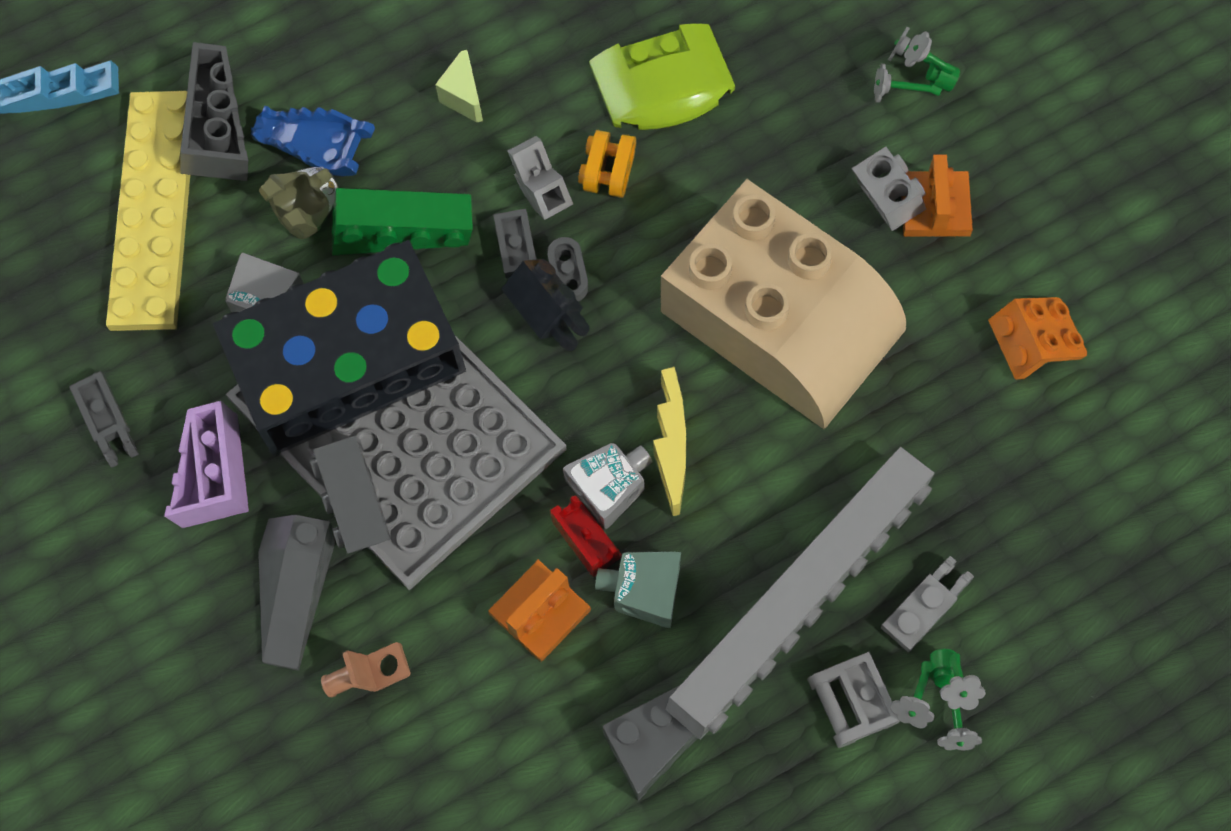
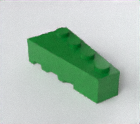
M336 188L332 213V256L381 252L393 243H402L407 240L410 241L413 249L456 248L469 244L473 231L471 194Z

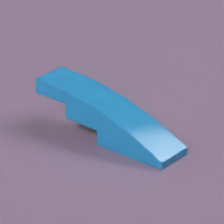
M111 60L86 69H82L74 63L48 72L39 66L0 79V114L56 109L119 94L118 66Z

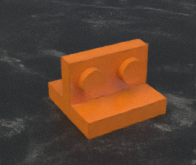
M933 155L929 171L906 172L910 180L916 177L924 188L926 195L922 199L926 210L903 224L904 237L971 236L973 227L968 171H953V168H948L947 155ZM901 196V200H904L907 196Z
M538 559L488 612L533 656L542 662L591 611V607L569 587L567 576L558 568L552 572Z

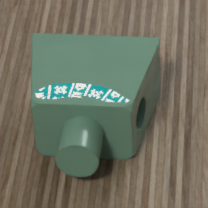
M681 552L622 553L619 571L598 568L595 589L615 592L614 607L617 612L665 628H671L681 565Z

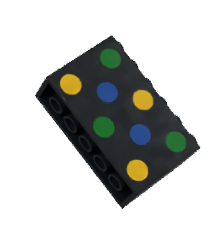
M409 240L402 243H393L387 246L384 251L369 257H360L354 260L351 265L337 271H327L318 279L306 284L294 285L285 293L273 298L261 299L252 307L240 312L228 313L221 320L212 323L255 426L273 456L467 372L459 343Z

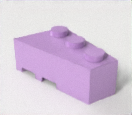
M222 401L188 409L179 452L181 453L178 472L174 473L172 479L174 491L171 505L166 507L164 517L181 528H186L249 512L238 415Z

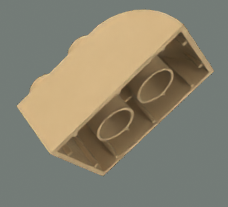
M748 179L744 181L661 275V312L822 429L828 426L906 330L905 313L898 298L871 265Z

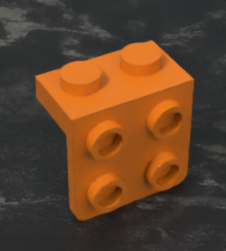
M1058 297L1014 299L988 320L1015 380L1027 378L1047 362L1081 360L1087 356L1083 338L1078 333L1071 319L1069 309L1062 299Z

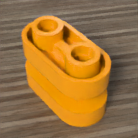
M596 130L594 136L589 135L587 139L586 155H589L587 164H581L578 183L583 184L584 191L598 193L601 184L609 185V196L623 198L635 155L636 137L622 134L619 144L611 143L610 132ZM608 156L615 157L612 172L604 171Z

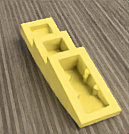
M675 367L661 370V385L667 403L657 405V418L663 438L653 440V451L672 515L677 516L680 515L685 484L686 427L683 399Z

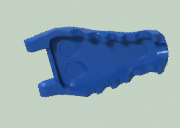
M264 106L262 112L256 117L254 127L251 128V136L255 141L272 145L311 167L327 168L334 176L356 175L359 164L352 160L361 138H371L375 126L366 121L353 119L333 109L326 111L318 107L312 112L305 107H302L301 110L290 108L289 113L284 111L277 112L268 106Z

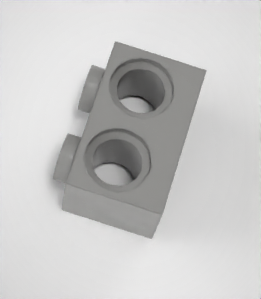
M884 147L852 168L859 186L891 231L926 210L922 199L926 192L916 177L910 180L906 174L909 171L901 156L897 154L893 157L887 147ZM883 173H889L885 177L878 178V176ZM907 196L904 200L895 202L898 197Z

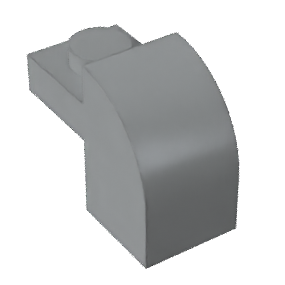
M534 136L507 151L516 171L514 176L523 194L533 209L544 220L573 205L563 177L552 168L540 138Z

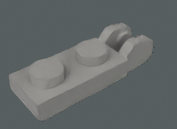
M951 556L946 559L933 575L929 574L881 626V629L908 653L957 601V596L974 578L967 571L957 579L956 584L950 591L939 581L952 571L957 562Z

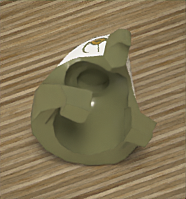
M312 167L292 173L272 174L265 184L260 186L259 192L266 201H269L280 223L292 235L299 239H306L318 232L334 206L335 192L338 185L327 168Z

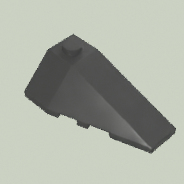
M300 515L268 519L258 552L262 662L264 664L299 671L336 542L333 526L330 521Z

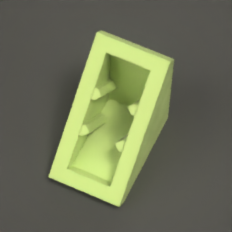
M464 50L458 54L435 84L439 102L475 122H481L483 119L468 51Z

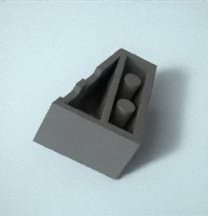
M356 436L315 448L313 451L316 458L310 459L316 480L322 478L327 491L321 494L327 514L334 513L338 527L333 528L335 540L339 549L346 548L347 554L391 540L381 504L371 480V472L369 467H367L362 452L361 440Z
M679 686L602 726L604 736L638 801L660 776L665 774L678 757L698 739L665 710L669 697Z

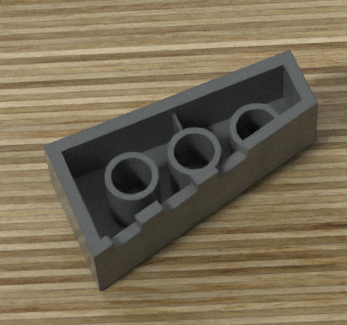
M193 42L180 151L181 174L247 181L248 156L245 150L242 126L240 125L238 105L234 94L226 46Z

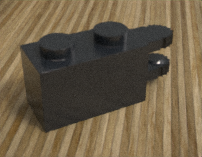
M545 259L523 260L502 287V291L540 339L554 337L562 348L572 351L577 347L578 340H576V337L573 336L574 334L568 327L574 333L583 337L590 331V326L580 314L583 307L577 301L575 293L565 286L556 274L555 268Z

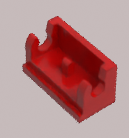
M572 496L570 498L571 503L567 507L562 509L557 505L550 510L552 523L594 578L597 576L598 568L607 569L621 559L622 554L579 498Z

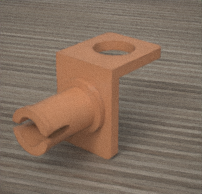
M395 642L369 655L352 651L344 652L343 658L346 666L322 676L321 684L326 695L331 698L353 687L376 692L409 677L410 670L401 643ZM393 655L398 662L397 670L394 674L385 676L380 668L381 661L384 657Z

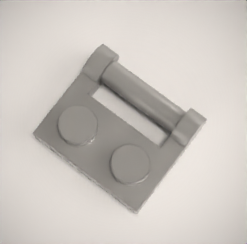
M869 652L807 678L811 689H816L836 733L833 738L838 748L845 747L861 738L900 722L897 718L898 714H895L890 709L892 700ZM839 679L859 723L858 726L849 728L829 684L834 680Z

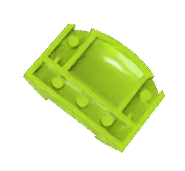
M709 24L679 25V30L628 46L620 47L618 43L589 61L613 126L621 128V122L638 125V130L659 129L678 125L712 110L719 105L718 100L728 90L730 94L735 90V84Z

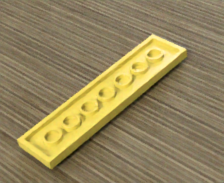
M187 91L130 92L106 326L110 331L177 329L190 175L181 174L180 151Z

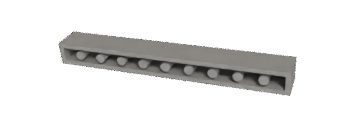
M900 447L669 697L665 710L700 740L708 731L715 734L728 719L725 712L734 703L739 707L750 695L753 689L749 685L758 676L763 680L776 665V662L773 660L780 651L787 654L800 638L796 634L803 625L810 628L823 612L819 607L827 599L832 603L841 594L846 586L842 583L849 574L855 578L868 562L864 557L871 550L877 553L887 542L890 536L886 533L892 526L899 529L911 514L908 508L914 502L920 505L932 491L928 484L934 472Z

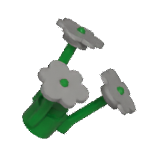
M906 27L901 38L895 40L896 46L888 60L891 62L895 53L901 56L905 51L904 57L906 58L905 65L907 67H912L916 62L920 61L927 63L930 67L926 74V80L930 81V85L891 80V74H888L886 65L881 64L880 68L877 69L875 77V101L880 102L882 96L888 93L890 88L929 92L937 96L940 95L942 90L950 92L959 78L960 69L944 62L929 52L932 40L929 38L928 32L925 31L921 35H916L911 40L906 36L910 28Z
M951 649L933 651L930 654V661H923L921 663V676L914 696H902L900 701L895 700L891 703L890 709L895 714H898L897 718L899 721L910 723L917 728H925L928 722L934 720V714L929 711V704L921 700L930 677L934 684L941 688V698L948 701V706L952 709L954 729L948 731L947 736L937 740L938 745L944 747L945 750L973 749L975 745L982 743V739L976 732L963 728L960 707L965 710L976 708L979 704L978 699L983 698L986 694L985 689L981 686L980 679L977 676H963L960 654Z

